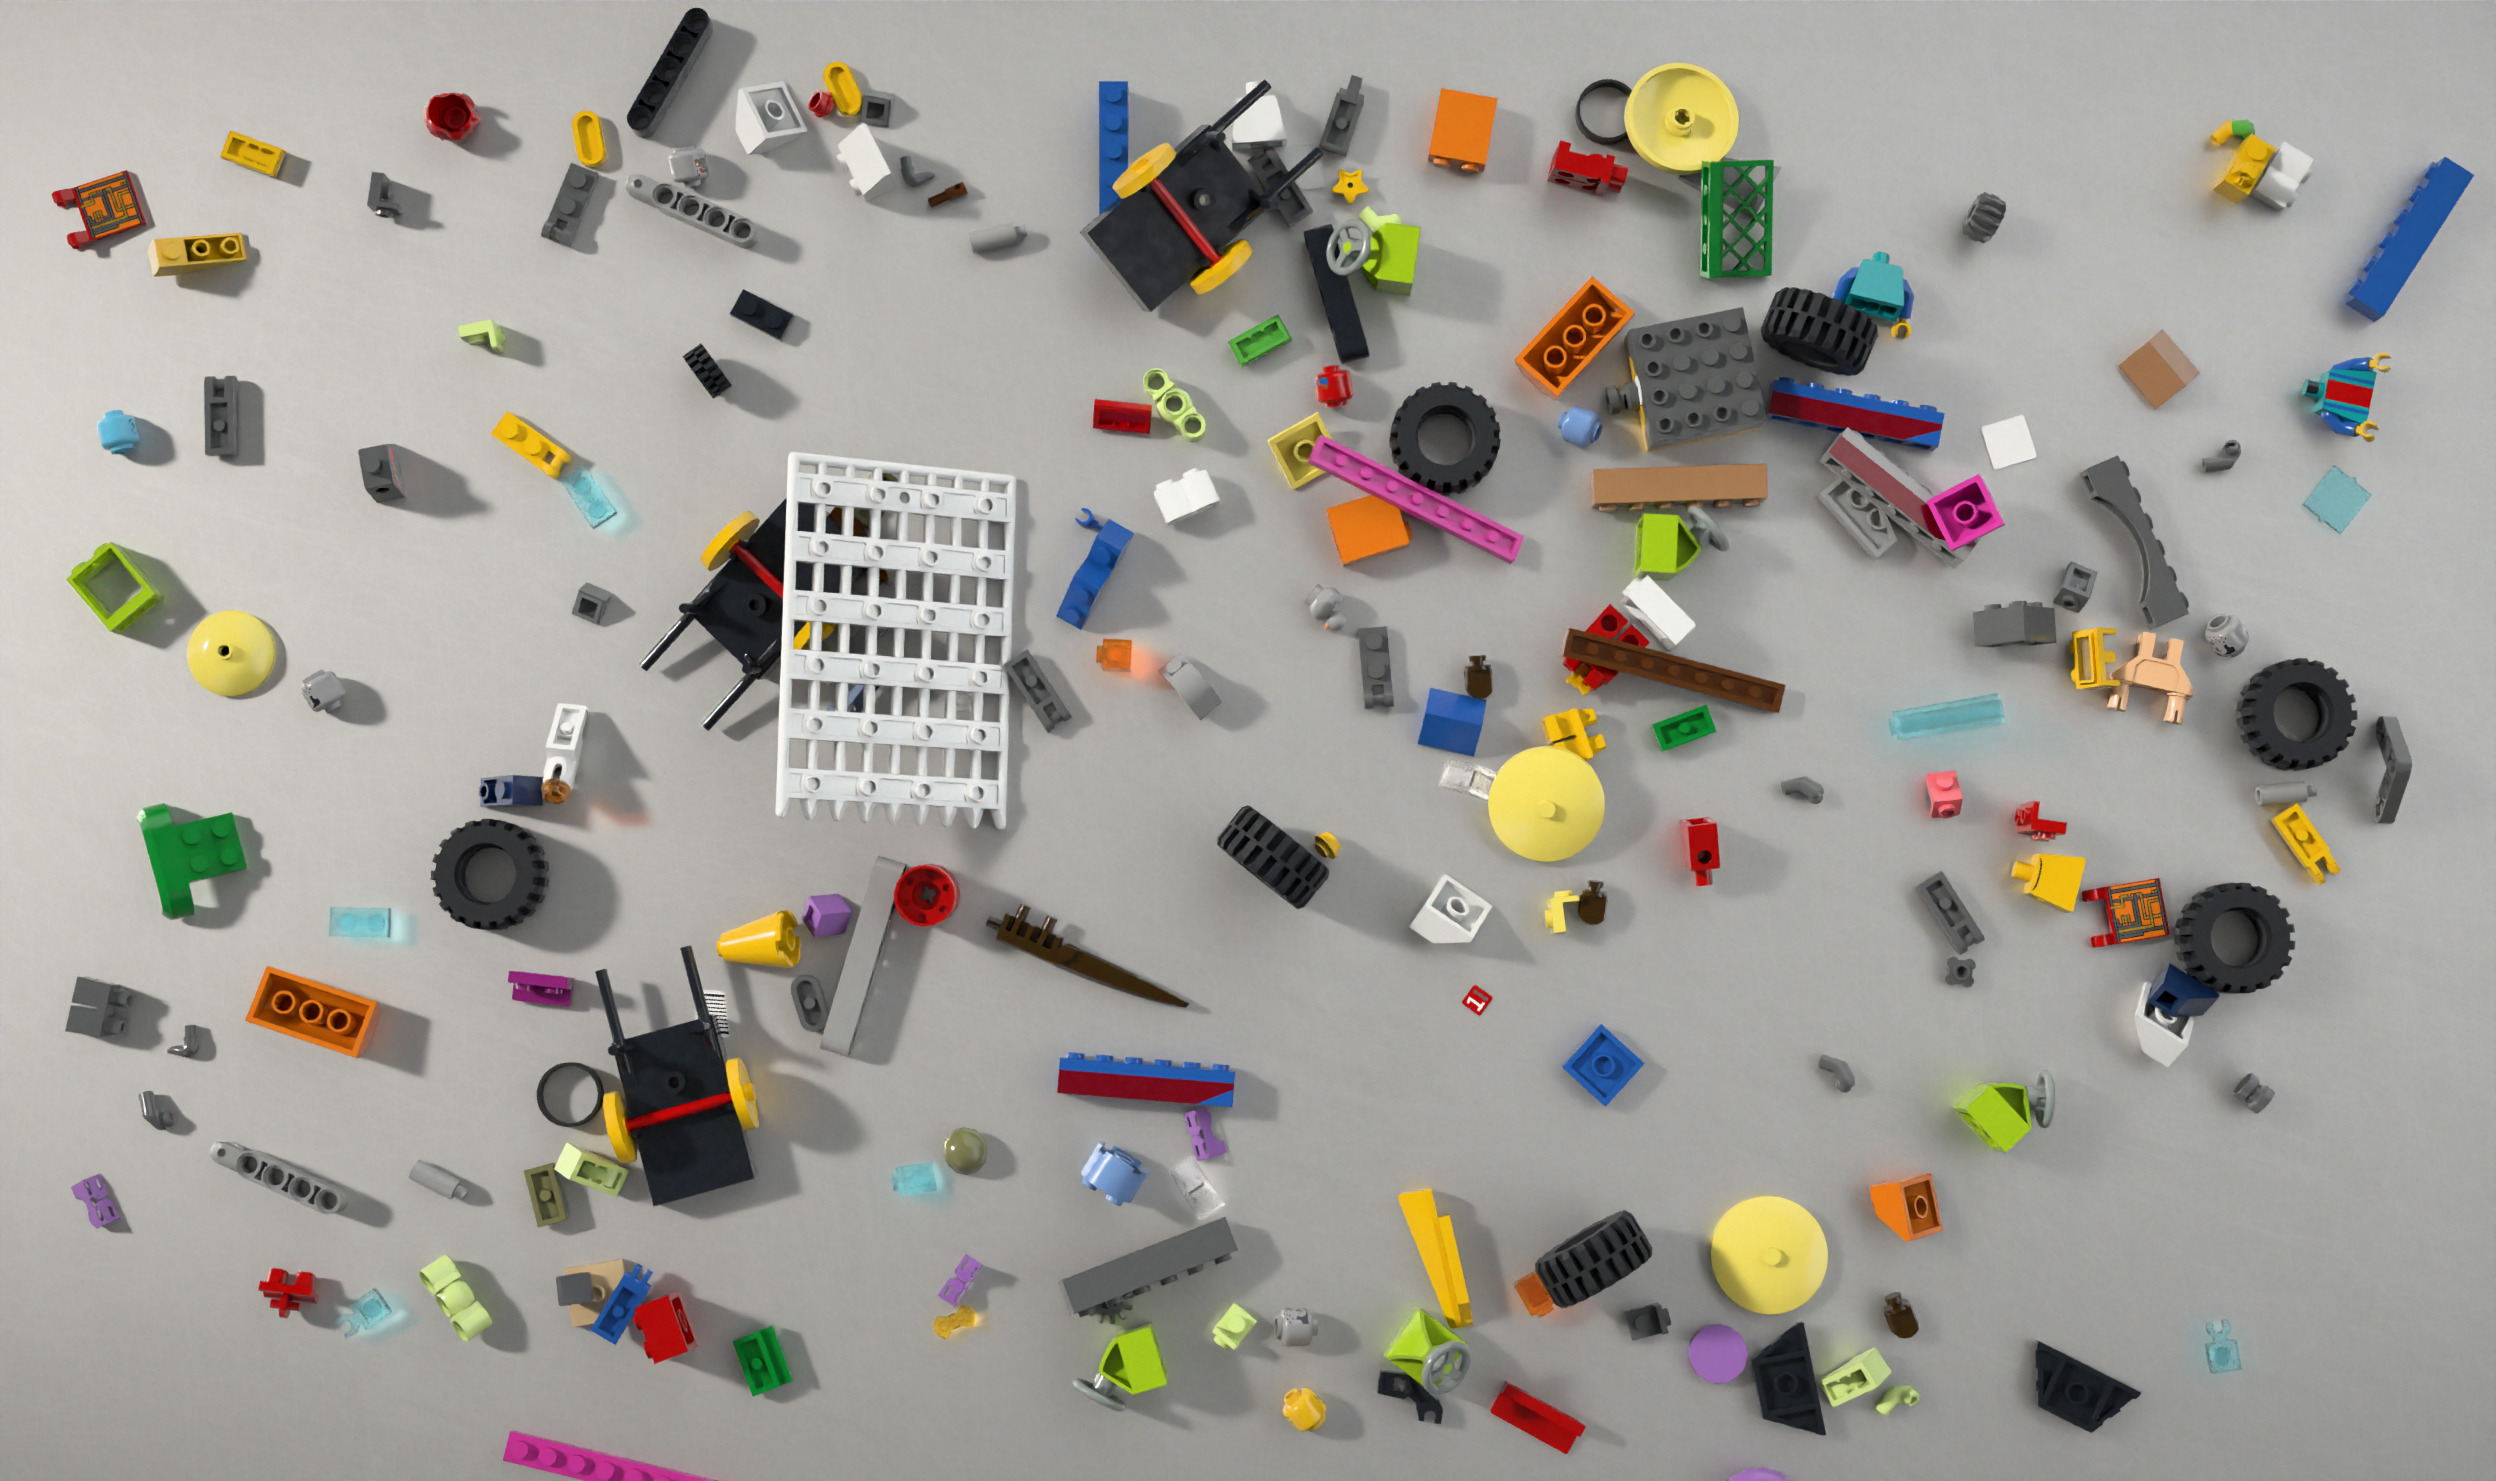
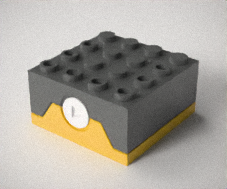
M1743 307L1630 329L1623 343L1631 381L1635 382L1640 401L1638 414L1646 452L1758 430L1766 422L1767 416Z

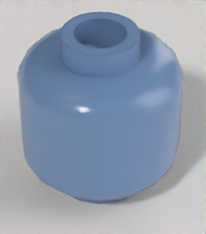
M1574 406L1568 413H1562L1558 428L1562 429L1561 435L1563 440L1586 448L1591 443L1595 444L1598 441L1603 429V423L1600 422L1599 415L1596 412Z

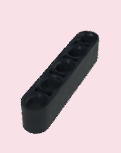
M697 7L685 13L630 108L627 122L638 137L648 138L656 132L711 37L713 24L705 10ZM696 20H705V24L702 28H692V25ZM691 44L688 52L678 53L681 45ZM667 69H677V72L673 77H664V73ZM656 92L663 93L660 101L650 102L652 94ZM640 117H648L649 120L645 126H636V121Z
M1332 224L1303 231L1337 353L1341 364L1369 357V350L1348 277L1334 273L1327 262V245L1334 231ZM1338 243L1335 248L1336 260L1340 255Z

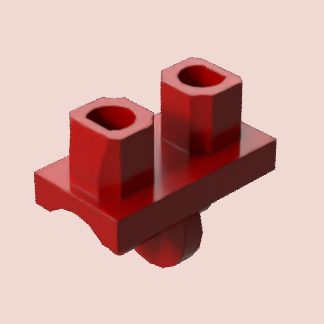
M271 1268L266 1282L260 1281L258 1290L263 1291L264 1297L274 1298L270 1301V1308L279 1309L280 1318H288L291 1310H301V1303L299 1302L317 1304L319 1295L315 1291L316 1277L313 1273L298 1272L295 1285L286 1284L289 1274L286 1270Z

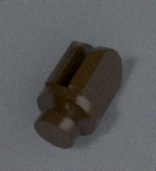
M1486 655L1468 656L1469 662H1472V665L1465 666L1466 692L1477 699L1486 698L1493 691L1491 664L1483 665V661H1486Z
M1587 880L1589 889H1582L1580 893L1578 915L1585 923L1597 925L1603 922L1606 917L1607 892L1600 891L1601 888H1604L1603 881Z
M1894 1292L1885 1296L1884 1299L1887 1306L1884 1307V1315L1891 1332L1903 1339L1914 1336L1919 1330V1323L1912 1305H1910L1907 1299H1903L1901 1292Z

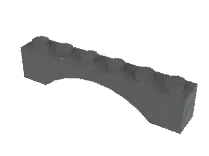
M2117 455L2082 471L2080 476L2091 500L2103 505L2115 514L2126 526L2136 543L2143 573L2142 591L2138 605L2149 630L2189 614L2187 610L2189 607L2188 600L2184 593L2179 592L2175 583L2177 581L2176 573L2171 566L2167 565L2164 559V547L2159 539H2155L2151 530L2153 529L2152 520L2142 510L2140 493L2136 487H2132L2129 481L2130 473L2126 463L2120 461Z

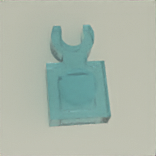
M374 1288L349 1306L354 1312L353 1314L343 1315L335 1323L340 1325L344 1321L350 1322L351 1329L344 1334L348 1338L359 1331L361 1324L367 1330L393 1311L378 1289Z
M2225 1319L2221 1320L2222 1330L2220 1332H2215L2212 1322H2206L2205 1326L2208 1335L2213 1339V1342L2205 1343L2209 1371L2212 1374L2242 1370L2237 1340H2228L2231 1325Z

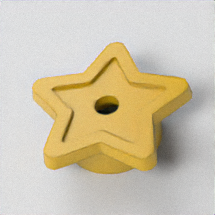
M1342 169L1338 170L1339 182L1333 187L1332 193L1341 194L1349 205L1353 203L1359 194L1368 193L1369 189L1361 182L1363 171L1359 169L1350 174ZM1348 183H1352L1353 187L1349 188Z
M1582 664L1566 679V682L1572 684L1583 696H1586L1590 687H1586L1582 683L1584 680L1582 675L1587 676L1591 670Z

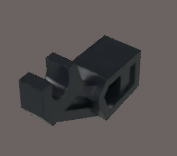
M1380 1369L1377 1394L1406 1399L1409 1396L1416 1404L1419 1421L1424 1422L1425 1413L1433 1411L1435 1413L1434 1423L1441 1424L1443 1408L1438 1399H1435L1407 1373ZM1394 1378L1406 1380L1407 1390L1404 1393L1401 1390H1393Z

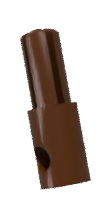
M962 181L945 189L944 192L928 198V202L933 208L948 200L952 201L968 192Z

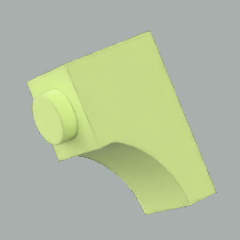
M568 1142L554 1168L571 1181L616 1197L629 1172L624 1166Z
M1874 1347L1853 1357L1837 1370L1822 1377L1817 1383L1831 1405L1835 1407L1879 1387L1890 1375L1891 1370L1877 1348Z

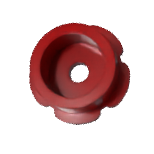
M818 90L811 97L808 108L814 112L816 117L820 118L831 113L834 107L831 92L827 91L825 93L822 90Z

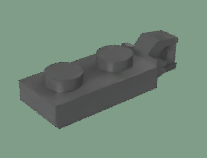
M1352 75L1348 88L1340 87L1319 144L1320 149L1346 157L1364 105L1365 95L1359 94L1363 78Z

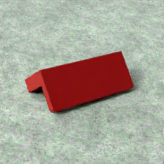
M1505 1381L1490 1409L1493 1415L1564 1454L1569 1452L1577 1435L1581 1437L1586 1427L1577 1419L1508 1381Z

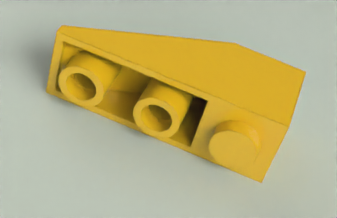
M241 232L154 239L148 249L153 277L183 275L246 261Z

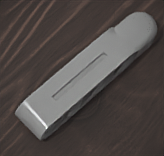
M631 175L627 180L625 189L631 197L659 209L663 214L740 248H752L758 242V230L750 219L672 184L660 183L644 175ZM665 193L673 194L671 202L668 204L660 203L662 195ZM695 204L699 206V210L695 215H686V209L690 205ZM715 217H725L723 225L720 227L712 226V220ZM744 227L751 229V233L747 238H738L737 235L740 229Z
M214 1142L210 1150L211 1158L218 1164L237 1172L243 1178L320 1213H337L344 1210L348 1204V1194L341 1187L262 1151H253L235 1142ZM251 1156L256 1159L258 1164L254 1172H251L247 1167V1161ZM277 1168L284 1173V1180L281 1184L276 1183L273 1177L274 1171ZM302 1181H307L310 1185L311 1190L307 1196L300 1192ZM330 1192L337 1197V1204L334 1208L329 1207L326 1203V1197Z

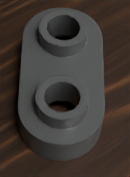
M800 975L791 984V995L800 1024L808 1031H821L825 1028L829 1016L821 985L811 975ZM804 984H809L812 988L811 993L808 995L802 993V986ZM815 1011L820 1014V1020L817 1023L812 1022L810 1019L811 1013Z

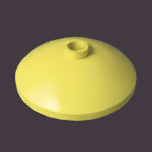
M222 611L203 620L194 630L188 644V664L196 681L208 691L227 697L241 696L254 691L268 678L275 661V645L268 628L256 617L242 611ZM225 646H228L229 654L227 656H222V649Z

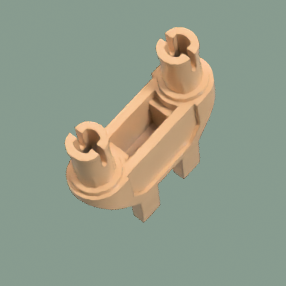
M2143 632V634L2138 636L2134 657L2110 673L2109 680H2120V686L2112 687L2107 708L2111 710L2115 708V711L2125 712L2130 687L2145 688L2166 693L2169 700L2163 721L2182 725L2186 701L2190 700L2193 696L2192 685L2180 665L2184 641L2174 638L2171 641L2167 640L2163 657L2158 659L2152 657L2156 634Z

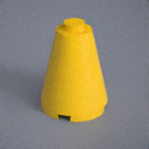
M790 910L778 911L721 934L720 939L717 940V953L725 962L793 968L794 965H798L801 957L800 936L795 937L793 929L798 927L796 918Z

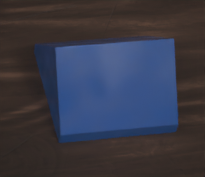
M1430 687L1417 744L1474 757L1483 725L1486 700Z

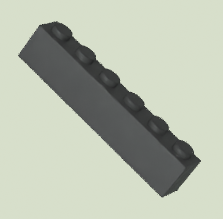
M1223 1217L1060 1280L1058 1284L1070 1315L1078 1313L1081 1318L1096 1312L1095 1305L1106 1302L1107 1307L1124 1301L1122 1295L1133 1291L1134 1296L1151 1290L1149 1284L1160 1281L1163 1286L1178 1280L1176 1274L1187 1270L1188 1275L1205 1269L1203 1263L1213 1259L1216 1265L1232 1259L1230 1253L1238 1249L1226 1217Z

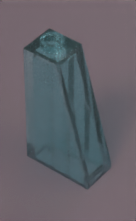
M1998 693L1892 711L1893 718L1889 719L1891 735H1897V740L1899 741L2006 724L2002 697Z

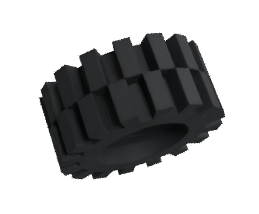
M701 343L682 356L713 399L732 386Z

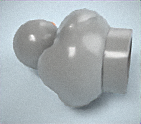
M1317 584L1305 600V603L1310 606L1311 615L1317 620L1326 619V630L1338 631L1345 626V615L1340 611H1332L1336 603L1342 601L1341 594L1336 588H1323Z

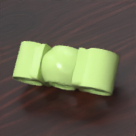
M1155 368L1147 371L1143 378L1144 390L1157 405V412L1160 417L1166 422L1173 423L1185 440L1189 442L1202 440L1206 433L1205 420L1203 416L1197 413L1190 395L1185 390L1175 387V383L1169 380L1166 372ZM1161 378L1164 381V386L1161 389L1153 390L1149 387L1148 384L1151 379ZM1172 399H1177L1183 404L1182 408L1177 412H1172L1166 407L1167 403ZM1190 421H1196L1201 425V429L1199 432L1191 434L1186 431V424Z
M443 1255L419 1271L422 1283L431 1292L432 1296L437 1294L436 1300L440 1309L447 1316L452 1317L450 1323L463 1341H469L492 1325L491 1318L484 1307L480 1305L478 1300L474 1302V1294L470 1287L463 1280H458L461 1275L448 1256Z

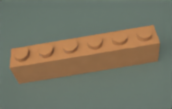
M1766 463L1593 469L1590 474L1592 508H1599V512H1615L1617 507H1628V511H1643L1645 506H1657V510H1672L1674 505H1685L1686 509L1690 506H1696L1701 509L1703 504H1714V508L1732 507L1731 503H1743V507H1758L1760 502H1764L1768 498Z

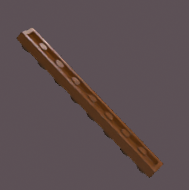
M1566 628L1560 652L1561 657L1774 713H1779L1786 686L1573 628Z

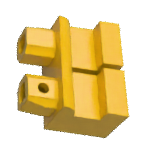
M1577 708L1541 719L1549 744L1574 737L1573 739L1553 744V747L1569 750L1582 757L1585 761L1592 759L1593 755L1606 748L1602 734L1587 738L1584 727L1598 723L1593 708L1579 711Z

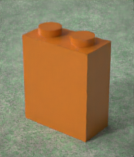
M1441 88L1428 162H1433L1435 167L1444 169L1450 168V166L1461 167L1463 172L1476 174L1478 171L1484 172L1498 98Z
M1373 495L1327 508V519L1342 566H1349L1409 547V539H1412L1413 535L1409 522L1403 523L1400 513L1403 510Z

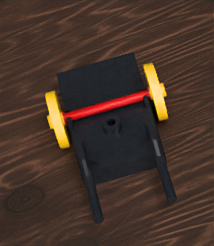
M1266 80L1258 84L1212 126L1201 125L1176 148L1173 149L1168 142L1163 143L1133 162L1112 187L1119 195V198L1080 232L1143 311L1152 312L1192 275L1193 277L1189 284L1198 295L1214 289L1232 276L1248 260L1253 249L1245 239L1227 244L1265 210H1277L1279 202L1274 199L1324 156L1318 147L1314 148L1270 189L1263 193L1223 142L1226 139L1223 131L1271 89V85ZM1201 195H1204L1205 197V203L1203 205L1200 203L1199 200Z
M787 497L758 529L760 520L749 510L737 516L719 532L701 555L700 562L709 571H713L726 563L725 566L692 602L682 603L679 606V611L684 614L639 663L642 669L648 671L694 619L743 665L742 671L745 675L700 723L708 731L756 679H767L781 663ZM798 503V531L814 532V505ZM826 511L825 533L841 535V524ZM796 562L795 590H812V563ZM824 564L823 592L839 593L840 566ZM852 567L851 586L867 568ZM756 600L760 602V608L758 610L754 608V602ZM794 621L793 649L809 650L810 622ZM822 623V641L833 632L838 624Z
M691 945L682 947L680 950L698 1019L628 1039L624 1038L607 969L595 971L613 1039L612 1046L608 1048V1053L615 1056L628 1106L627 1109L624 1099L618 1091L604 1095L603 1108L607 1133L615 1154L623 1165L636 1161L637 1140L653 1206L759 1177L747 1131L756 1129L759 1126L755 1088L750 1081L742 1059L737 1057L728 1060L717 1016L709 1015ZM673 1077H677L679 1080V1086L676 1088L671 1085Z

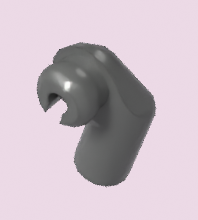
M2229 440L2225 443L2217 457L2202 459L2203 472L2231 469L2241 454L2240 443L2236 440Z
M1804 776L1781 782L1784 796L1802 792L1808 796V800L1813 804L1820 803L1824 798L1822 785Z
M1824 1054L1821 1055L1818 1068L1835 1074L1838 1080L1836 1087L1839 1091L1844 1093L1851 1091V1088L1855 1085V1076L1848 1063Z
M145 1091L139 1094L142 1116L145 1120L161 1131L166 1130V1127L173 1126V1115L168 1111L161 1114L157 1110L152 1091Z

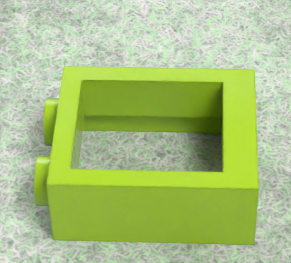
M110 542L109 544L104 543L94 551V556L90 560L75 566L71 571L72 575L66 580L109 631L120 635L162 600L164 596L120 545ZM118 558L143 589L112 615L86 583Z

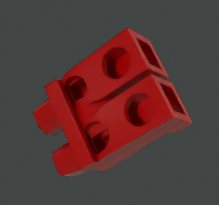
M1560 140L1553 154L1547 179L1548 182L1588 191L1595 189L1594 194L1600 196L1603 195L1605 190L1620 193L1622 186L1625 184L1629 167L1614 164L1616 156L1607 154L1604 158L1600 154L1588 156L1570 151L1571 143Z
M1609 604L1585 632L1613 639L1629 621ZM1632 624L1617 639L1618 641L1644 648L1650 643ZM1565 658L1562 663L1572 673L1582 664L1586 665L1591 672L1584 678L1582 683L1586 687L1589 686L1591 692L1603 684L1607 685L1619 673L1618 671Z

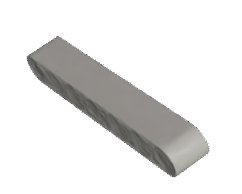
M878 856L821 1039L820 1049L847 1057L851 1053L894 912L896 883L906 871L907 864L881 856Z

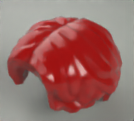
M464 93L435 95L429 100L424 111L426 127L431 134L442 141L465 140L479 126L481 118L473 109L475 106L473 100Z

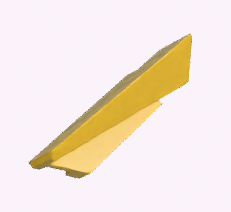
M1431 1188L1400 1194L1398 1200L1449 1327L1456 1329L1474 1325L1450 1215L1437 1216Z

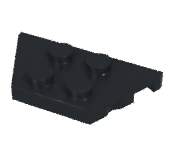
M1800 1321L1750 1359L1761 1418L1810 1431L1818 1435H1826L1804 1322Z
M2038 1340L2034 1344L2036 1406L2090 1433L2102 1426L2106 1419L2112 1418L2121 1411L2120 1409L2132 1399H2137L2141 1394L2138 1390Z

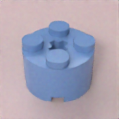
M1099 1141L1081 1171L1083 1175L1082 1184L1091 1190L1096 1191L1098 1188L1107 1194L1106 1198L1117 1206H1121L1123 1202L1131 1203L1147 1177L1149 1169L1146 1167L1142 1171L1139 1168L1142 1162L1114 1145L1111 1150L1104 1147L1107 1142Z

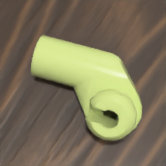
M1367 206L1359 214V217L1373 232L1385 223L1402 225V219L1399 215L1378 216L1370 206Z
M1909 1385L1893 1386L1888 1389L1875 1409L1888 1417L1896 1405L1909 1404L1914 1406L1918 1403L1920 1396L1915 1388Z

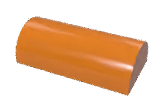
M1592 276L1514 359L1515 364L1534 386L1547 396L1557 399L1635 316V312Z
M266 966L245 1021L354 1058H360L365 1053L374 1035L379 1019L380 1005L378 1002Z

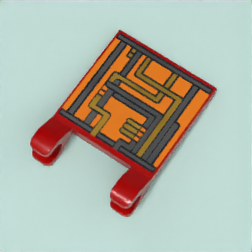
M127 170L74 188L62 189L52 193L53 201L58 207H65L76 201L86 230L67 235L68 244L73 249L82 248L91 242L147 224Z
M2159 878L2082 891L2084 902L2104 899L2110 933L2092 936L2090 940L2093 948L2170 935Z

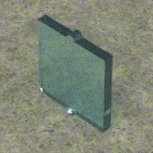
M2334 465L2302 505L2319 517V522L2324 521L2341 534L2372 494L2356 482L2355 477L2350 478Z

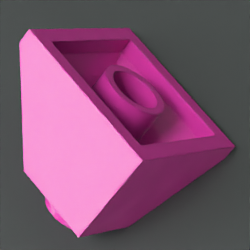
M1979 474L1926 501L1951 552L2005 525L1989 488Z

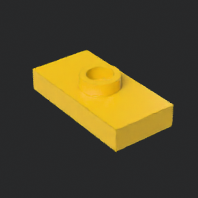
M230 130L220 157L226 161L276 178L286 151Z

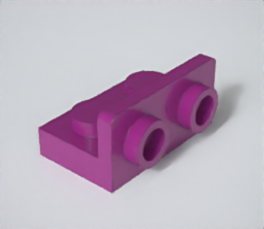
M509 971L508 982L514 983L513 1000L559 1006L571 1005L574 978Z

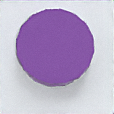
M1712 1324L1698 1330L1691 1339L1688 1349L1690 1364L1695 1373L1704 1380L1716 1384L1730 1382L1738 1377L1745 1368L1748 1357L1746 1343L1741 1335L1731 1327L1722 1324Z

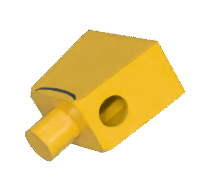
M2034 854L2031 864L2016 861L2011 876L2012 878L2026 881L2024 887L2025 895L2061 912L2069 913L2074 910L2086 858Z

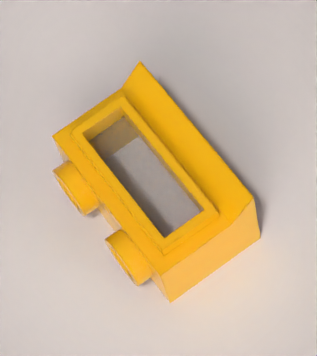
M2096 627L2094 629L2072 632L2073 639L2069 642V650L2074 656L2075 667L2071 671V678L2076 684V689L2094 690L2120 686V680H2106L2105 664L2114 663L2116 661V654L2113 651H2104L2103 636L2115 635L2116 629Z

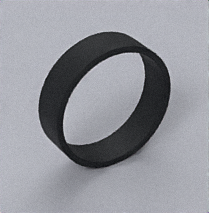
M1603 79L1590 84L1584 89L1576 105L1575 118L1579 130L1587 139L1601 145H1612L1628 137L1627 132L1616 137L1598 136L1584 125L1580 115L1581 101L1594 89L1612 87L1622 91L1629 97L1632 90L1626 84L1613 79Z
M567 1062L555 1065L542 1076L538 1084L537 1103L539 1109L549 1121L559 1126L573 1127L585 1124L597 1115L603 1104L604 1088L600 1077L592 1068L582 1063ZM565 1066H576L584 1069L592 1076L597 1086L598 1096L593 1111L585 1119L576 1123H566L556 1119L550 1114L544 1103L543 1092L548 1078L556 1070Z

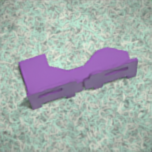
M1205 1107L1183 1113L1188 1132L1194 1136L1191 1142L1197 1161L1227 1152L1224 1140L1218 1141L1212 1134V1117ZM1196 1114H1197V1117H1198L1200 1126H1198V1123H1197V1120H1196V1117H1195ZM1200 1130H1203L1204 1137H1205V1138H1203V1139H1202L1201 1135H1199V1134H1200ZM1203 1143L1206 1144V1148H1207L1208 1154H1206L1205 1147H1204V1144H1203Z
M100 1174L84 1179L71 1187L75 1198H80L86 1204L89 1220L96 1229L120 1219L112 1200H107L105 1196L108 1194V1191ZM97 1179H98V1181H99V1183H100V1185H101V1188H102L101 1190L99 1189V1187H98V1185H97V1182H96ZM86 1183L88 1184L92 1194H89L85 1186ZM92 1198H94L95 1201H97V1206L95 1207L91 1201ZM108 1207L111 1208V1210H112V1212H113V1214H114L113 1217L111 1216ZM97 1210H100V1213L104 1219L103 1221H101Z
M965 1254L954 1271L957 1276L955 1279L949 1278L938 1296L953 1305L954 1308L983 1265ZM968 1260L969 1263L967 1264L965 1269H960L964 1262ZM978 1267V1270L976 1271L974 1276L971 1277V1274L973 1273L975 1268ZM967 1280L970 1281L966 1288H963V1286L965 1285L964 1283H966ZM951 1285L952 1288L946 1296L944 1292ZM961 1291L962 1294L960 1295V1297L958 1298V1300L955 1302L954 1299L956 1298V1296H957V1295L959 1294V1292Z

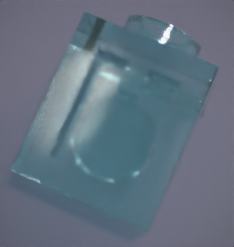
M933 1161L898 1166L895 1168L896 1173L892 1174L894 1191H899L900 1197L937 1190Z

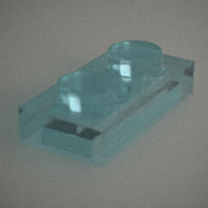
M585 465L560 480L593 529L618 514Z
M330 907L329 936L390 938L391 908Z

